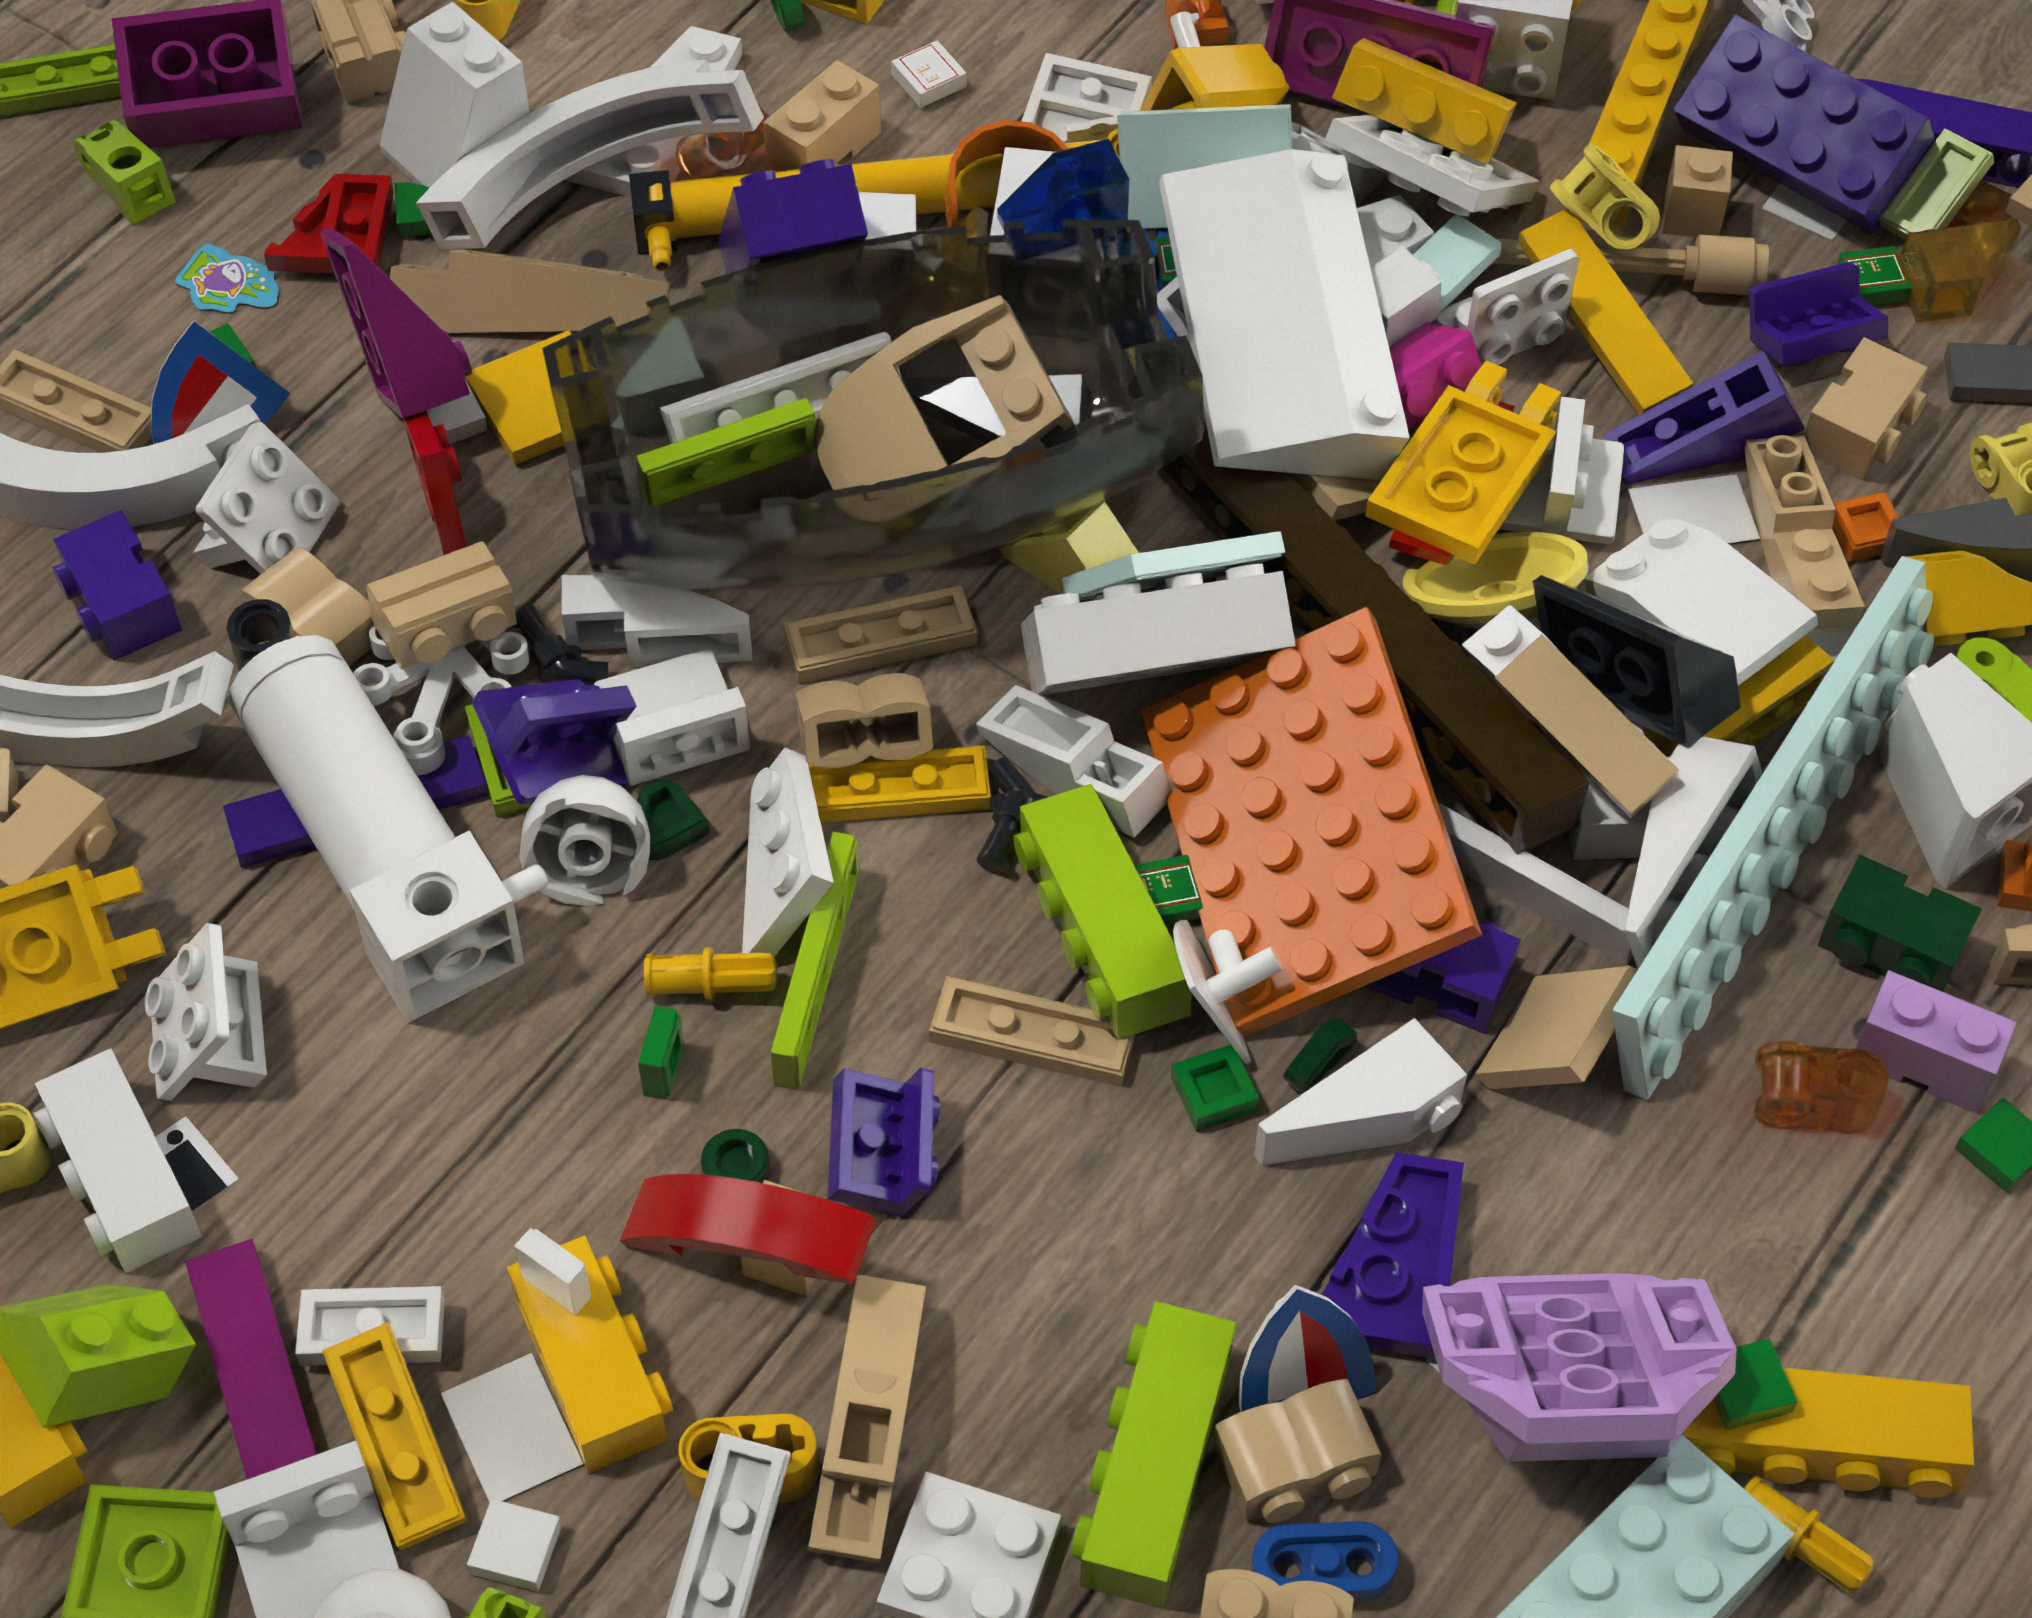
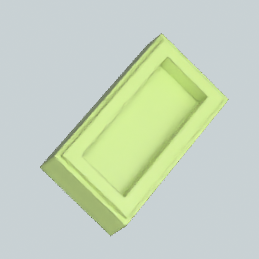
M1944 128L1880 216V226L1922 250L1929 252L1993 165V153Z

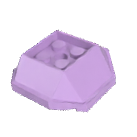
M1625 1273L1498 1276L1461 1280L1452 1286L1437 1284L1423 1287L1422 1313L1442 1382L1466 1400L1507 1462L1667 1457L1686 1428L1735 1375L1737 1348L1705 1279L1680 1277L1677 1280H1662L1652 1275Z

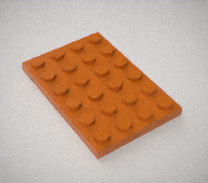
M1367 607L1295 639V647L1269 651L1141 710L1154 758L1163 762L1171 788L1166 800L1182 855L1189 856L1203 908L1198 910L1216 974H1219L1208 941L1214 932L1223 929L1229 930L1234 934L1243 960L1271 946L1283 966L1282 971L1224 1001L1235 1028L1243 1035V1038L1482 936L1376 618Z

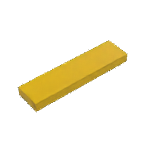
M1566 208L1520 232L1518 243L1533 264L1568 249H1573L1578 255L1579 263L1568 315L1638 415L1693 387L1694 383L1574 213Z

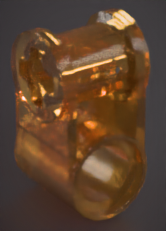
M759 105L764 118L754 131L705 133L682 137L677 144L675 154L680 170L686 177L693 180L717 177L741 165L755 149L765 143L763 122L769 118ZM708 145H709V146L711 147V149L713 150V152H714V157L712 156V154H711V152H710V150H709Z
M1793 1041L1767 1043L1759 1047L1755 1053L1756 1068L1762 1073L1761 1096L1754 1102L1755 1118L1760 1123L1779 1129L1809 1128L1840 1131L1847 1134L1861 1133L1869 1129L1877 1120L1890 1078L1887 1066L1880 1057L1871 1051L1859 1048L1842 1049L1809 1046ZM1790 1061V1066H1785V1062ZM1842 1087L1858 1089L1864 1095L1850 1094L1842 1089ZM1781 1104H1785L1784 1109L1780 1108Z

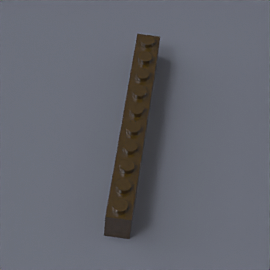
M1202 404L1156 422L1151 466L1220 540L1281 531L1285 553H1281V557L1259 564H1263L1265 574L1283 571L1290 614L1308 633L1362 608L1367 607L1376 618L1420 752L1489 826L1509 844L1517 855L1578 826L1590 784L1584 778L1581 770L1573 762L1568 761L1545 738L1537 724L1528 720L1507 699L1501 688L1493 680L1488 679L1470 661L1459 644L1450 640L1433 623L1421 605L1412 601L1395 584L1387 571L1380 564L1375 563L1358 546L1350 533L1343 526L1338 525L1321 508L1308 490L1303 489L1286 472L1214 466Z

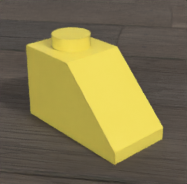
M1105 502L1036 512L998 548L1007 560L1059 594H1065L1062 582L1063 577L1139 553Z

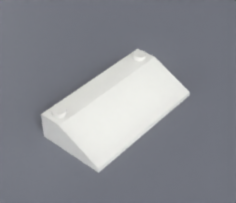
M1289 149L1163 174L1159 180V187L1214 466L1381 481L1410 437L1345 156Z

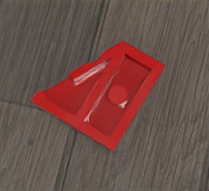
M335 173L319 190L317 199L305 205L293 218L295 230L281 245L271 242L265 249L264 257L268 271L335 274L320 231L328 228H333L353 242L379 267L394 194L391 176Z
M427 410L406 417L403 420L415 467L432 521H435L443 555L467 547L452 484L462 482L453 446L450 447L444 425L433 426Z

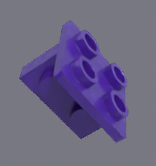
M573 679L479 691L473 698V707L517 803L521 805L532 804L540 793L560 780L580 775L603 777L622 787L627 784L626 773L611 742L617 733L616 723L626 721L637 707L627 685L600 689L597 685L585 686L582 680Z

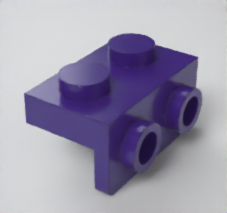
M1852 262L1753 286L1749 291L1750 340L1782 365L1802 366L1810 363L1814 357L1837 351L1854 352L1864 337L1873 342L1888 338V316L1860 297V269Z
M843 1068L833 1079L827 1200L903 1217L919 1200L931 1193L937 1180L939 1168L937 1157L932 1155L933 1130L936 1127L940 1114V1100L938 1096L934 1095L933 1070L919 1068L906 1083Z

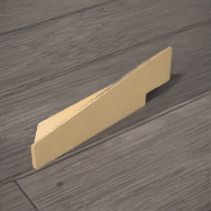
M470 249L450 251L448 270L404 263L391 266L390 279L443 331L448 333L657 330L667 316L671 282L645 279L643 275Z

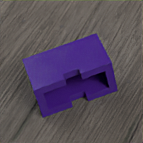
M122 510L53 539L62 562L52 567L58 584L67 600L78 596L83 606L77 608L76 613L91 643L102 639L113 660H117L182 631L171 594L152 561L144 562L139 553L143 551L141 542Z
M1478 922L1482 936L1364 987L1410 1005L1413 1004L1416 995L1439 1004L1437 1016L1486 1034L1513 974L1521 939L1507 934L1495 924Z

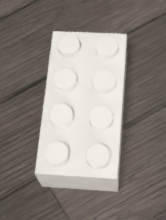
M1251 564L1226 570V575L1217 577L1216 582L1203 583L1202 574L1195 573L1165 579V585L1156 587V591L1142 593L1140 583H1130L1103 589V595L1096 596L1094 601L1080 603L1078 593H1065L1042 598L1041 604L1034 606L1033 612L1020 624L1031 690L1043 696L1238 665L1269 651L1295 647L1283 571L1265 574L1263 564Z

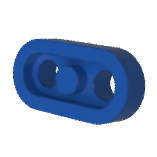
M1369 1522L1284 1524L1268 1529L1259 1537L1253 1550L1251 1571L1270 1578L1280 1586L1295 1581L1323 1582L1349 1593L1354 1597V1602L1369 1601L1384 1594L1391 1586L1398 1565V1551L1392 1537L1381 1527ZM1360 1558L1370 1564L1372 1571L1366 1575H1357L1349 1570L1346 1563L1351 1559ZM1288 1561L1295 1564L1300 1573L1293 1578H1284L1275 1571L1274 1566L1279 1562Z

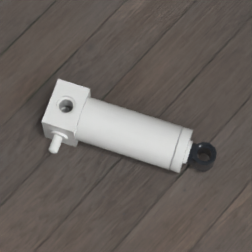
M269 599L251 600L244 602L234 609L228 618L226 629L239 672L230 687L229 703L353 907L366 955L407 1023L525 964L514 904L547 888L549 881L542 867L534 864L501 881L470 831L457 837L454 836L332 640L319 635L295 637L288 612L279 603ZM269 641L264 644H258L260 642Z

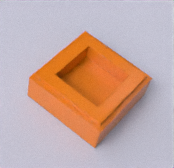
M1886 492L1833 503L1836 511L1832 529L1848 562L1880 556L1892 519L1899 518Z

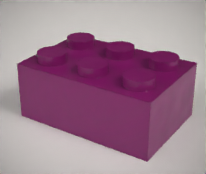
M254 0L111 18L124 120L128 130L148 148L303 128L290 34L281 0Z

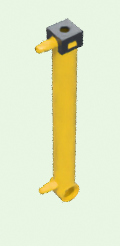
M1118 128L1112 131L1104 140L1064 143L1072 151L1078 166L1083 199L1099 197L1101 211L1105 215L1106 223L1111 226L1120 225L1124 218L1122 213L1123 201ZM954 154L852 164L858 192L915 195L916 215L944 213L945 185L950 160ZM1003 154L977 159L960 171L955 180L958 211L995 207ZM799 169L775 171L777 178L800 174ZM669 170L629 174L638 255L649 254L653 267L658 271H666L671 266L670 257L672 256V251H678L676 239L720 235L733 187L741 186L740 179L750 174L672 182L669 179Z

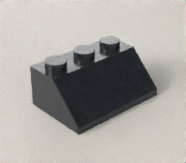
M1543 575L1532 581L1541 632L1627 719L1689 747L1741 708L1733 656L1631 612L1626 608Z

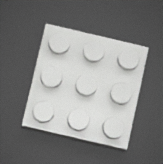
M1373 115L1334 118L1325 137L1326 141L1342 148L1340 155H1344L1346 161L1364 168H1371L1372 164H1375L1391 172L1388 180L1393 184L1413 192H1420L1421 188L1440 196L1437 202L1439 206L1461 216H1469L1471 212L1478 211L1489 213L1490 209H1509L1510 205L1531 202L1540 183L1539 180L1494 158H1491L1485 164Z

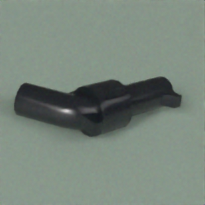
M525 605L516 611L517 624L512 627L520 628L531 644V657L542 672L540 676L541 683L580 679L585 685H594L595 682L608 678V662L580 660L581 649L575 645H568L560 634L557 636L553 634L535 606Z
M1003 757L996 760L988 770L989 776L1002 789L1004 794H996L991 798V808L994 811L992 819L995 825L976 860L982 868L988 871L1008 873L1010 866L1006 857L1014 843V835L1021 833L1020 806L1047 798V796L1034 793L1026 778L1008 758Z

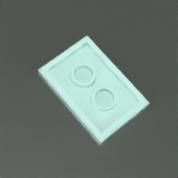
M1291 104L1119 112L1117 121L1124 229L1167 227L1159 187V180L1163 174L1293 149Z
M1281 531L1131 554L1063 577L1062 582L1065 593H1078L1079 600L1103 595V589L1123 584L1140 583L1141 590L1165 585V579L1181 575L1201 573L1203 580L1215 578L1226 574V570L1231 568L1259 564L1281 557V553H1285Z

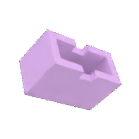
M1888 970L1850 1062L1898 1082L1902 1081L1903 1076L1929 1086L1926 1093L1977 1114L1995 1079L2017 1022Z

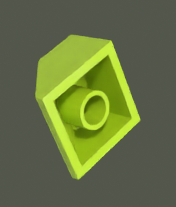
M105 1284L0 1306V1354L43 1428L168 1398L196 1346L194 1339L162 1290Z

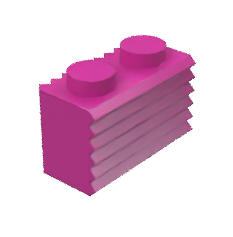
M1428 321L1389 347L1407 428L1414 429L1416 422H1423L1424 417L1429 414L1448 385L1465 392L1471 379L1482 366L1472 334L1467 328L1461 330L1459 327L1454 329L1451 325L1449 327H1446L1444 324L1439 326L1437 323L1432 325Z

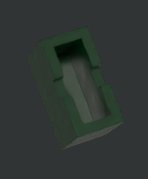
M1859 854L1829 913L1817 946L1832 952L1838 959L1847 964L1863 966L1885 977L1889 970L1944 992L1982 908L1935 887L1932 888L1929 896H1926L1904 886L1908 875Z

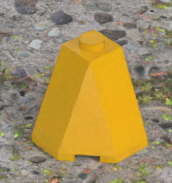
M1262 44L1180 47L1169 52L1140 111L1280 105L1290 87L1285 80L1283 71L1272 61Z

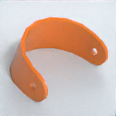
M1004 120L979 127L960 142L950 160L944 203L948 227L955 229L958 224L955 180L960 171L977 159L996 154L1004 155L1005 147L1063 152L1083 198L1080 172L1072 151L1055 133L1032 122Z

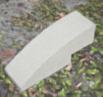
M562 575V620L568 645L578 646L581 650L627 648L630 668L650 666L703 649L712 650L717 663L753 661L749 614L719 600L681 587L643 579L607 575Z
M1015 685L976 723L978 732L1027 774L1055 794L1092 783L1115 829L1133 838L1167 804L1166 797L1171 788L1163 762L1115 742L1109 723Z

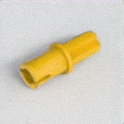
M705 947L703 954H646L644 960L645 992L647 996L704 994L706 1000H713L715 993L772 991L777 983V962L774 955L769 952L715 954L712 947Z
M1755 1476L1751 1479L1744 1489L1794 1533L1783 1557L1789 1561L1798 1557L1847 1592H1857L1873 1571L1874 1561L1872 1557L1820 1522L1822 1514L1816 1509L1809 1513L1778 1493L1777 1490L1766 1484L1760 1477Z

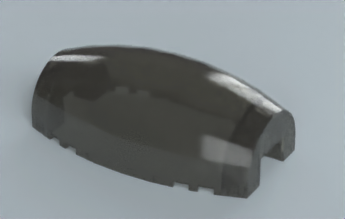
M1063 219V232L1026 234L1025 221L1004 222V235L968 238L966 226L906 232L829 246L756 264L700 282L703 295L671 306L665 295L646 302L648 315L617 327L615 321L609 316L577 333L543 347L542 350L569 463L570 469L568 470L594 578L673 589L760 591L832 586L914 572L987 552L1060 524L1132 488L1201 443L1204 433L1203 375L1187 336L1168 339L1158 315L1155 259L1140 221ZM999 295L1010 305L1047 375L1082 374L1093 395L1092 418L1075 425L1077 438L1047 449L1044 448V444L1040 439H1036L1012 447L1008 453L1000 457H981L953 464L986 445V443L920 412L948 466L936 471L922 472L907 477L881 481L873 485H859L833 490L820 464L816 449V451L657 506H648L641 492L636 456L671 444L661 414V407L881 332L889 334L893 342L913 327ZM956 338L946 342L941 340L899 366L903 382L904 378L976 377Z

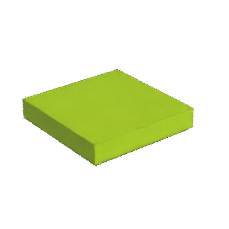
M90 1484L61 1618H215L231 1537L221 1518L214 1492Z

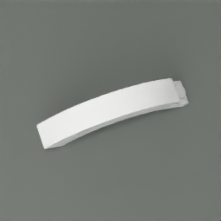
M706 59L654 66L614 77L573 92L517 120L494 134L454 164L424 193L416 204L439 249L485 248L501 228L531 201L588 166L626 150L668 138L705 133L754 131L764 117L743 70L711 71Z
M246 404L173 439L150 446L105 453L56 451L33 446L0 433V516L43 527L75 530L119 510L123 511L131 527L166 521L195 512L197 504L251 424L260 422V419L251 406Z
M214 651L153 678L107 686H65L0 675V748L10 749L14 762L85 768L147 763L197 748L203 724L214 721L224 711L229 700L227 690L234 664Z

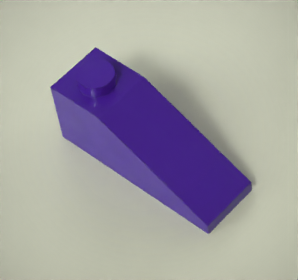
M1762 350L1606 432L1603 436L1607 441L1620 442L1624 445L1621 476L1627 485L1746 458L1744 450L1746 440L1771 438L1778 435L1792 436L1804 430L1805 427L1783 382L1765 351Z

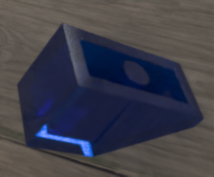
M1109 139L1052 153L997 208V218L1016 258L1127 229L1130 179Z

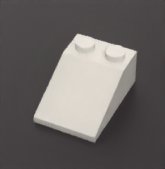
M1668 516L1653 524L1647 532L1621 551L1610 555L1603 564L1587 574L1583 579L1587 593L1626 608L1631 612L1733 656L1738 686L1818 626L1817 614L1713 531Z

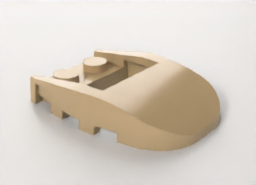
M999 295L911 328L852 372L833 389L821 408L816 426V447L823 471L845 509L858 522L871 529L895 532L898 530H908L935 519L936 512L959 502L967 506L987 494L985 489L987 486L1011 468L1016 471L1036 455L1031 447L1035 442L1055 426L1059 425L1066 431L1074 425V422L1010 305ZM956 338L1007 433L948 466L896 368L941 340L946 342Z

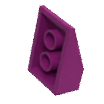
M333 228L320 231L378 397L404 419L469 395L470 392L464 377L472 374V369L462 343L459 340L452 342L448 332L443 331L353 242Z

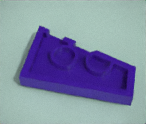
M1396 1152L1366 1207L1360 1224L1344 1254H1341L1330 1274V1280L1322 1295L1329 1298L1351 1316L1366 1338L1369 1348L1436 1359L1422 1313L1423 1287L1437 1284L1450 1286L1464 1162Z

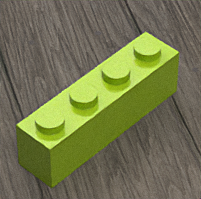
M1092 783L1020 806L1021 833L1013 837L1018 860L1025 872L1034 870L1039 880V883H1037V893L1046 917L1049 920L1057 918L1063 929L1061 931V942L1070 966L1073 969L1082 967L1088 979L1085 982L1086 994L1096 1018L1100 1019L1107 1016L1118 1040L1191 1016L1192 992L1188 988L1175 943Z
M1154 1301L1148 1326L1135 1323L1125 1364L1135 1366L1136 1368L1130 1388L1117 1386L1108 1418L1107 1427L1118 1430L1112 1452L1099 1449L1091 1475L1089 1492L1100 1494L1094 1516L1080 1515L1072 1542L1070 1557L1081 1560L1080 1587L1164 1609L1233 1353L1237 1322Z

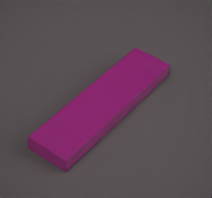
M253 1239L186 1260V1267L247 1480L317 1455Z

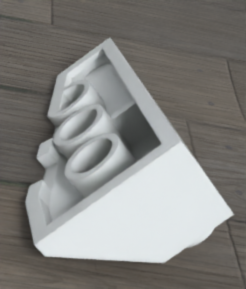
M1702 736L1689 747L1679 743L1671 756L1667 757L1679 769V772L1670 783L1652 798L1624 929L1638 969L1763 773L1755 746Z

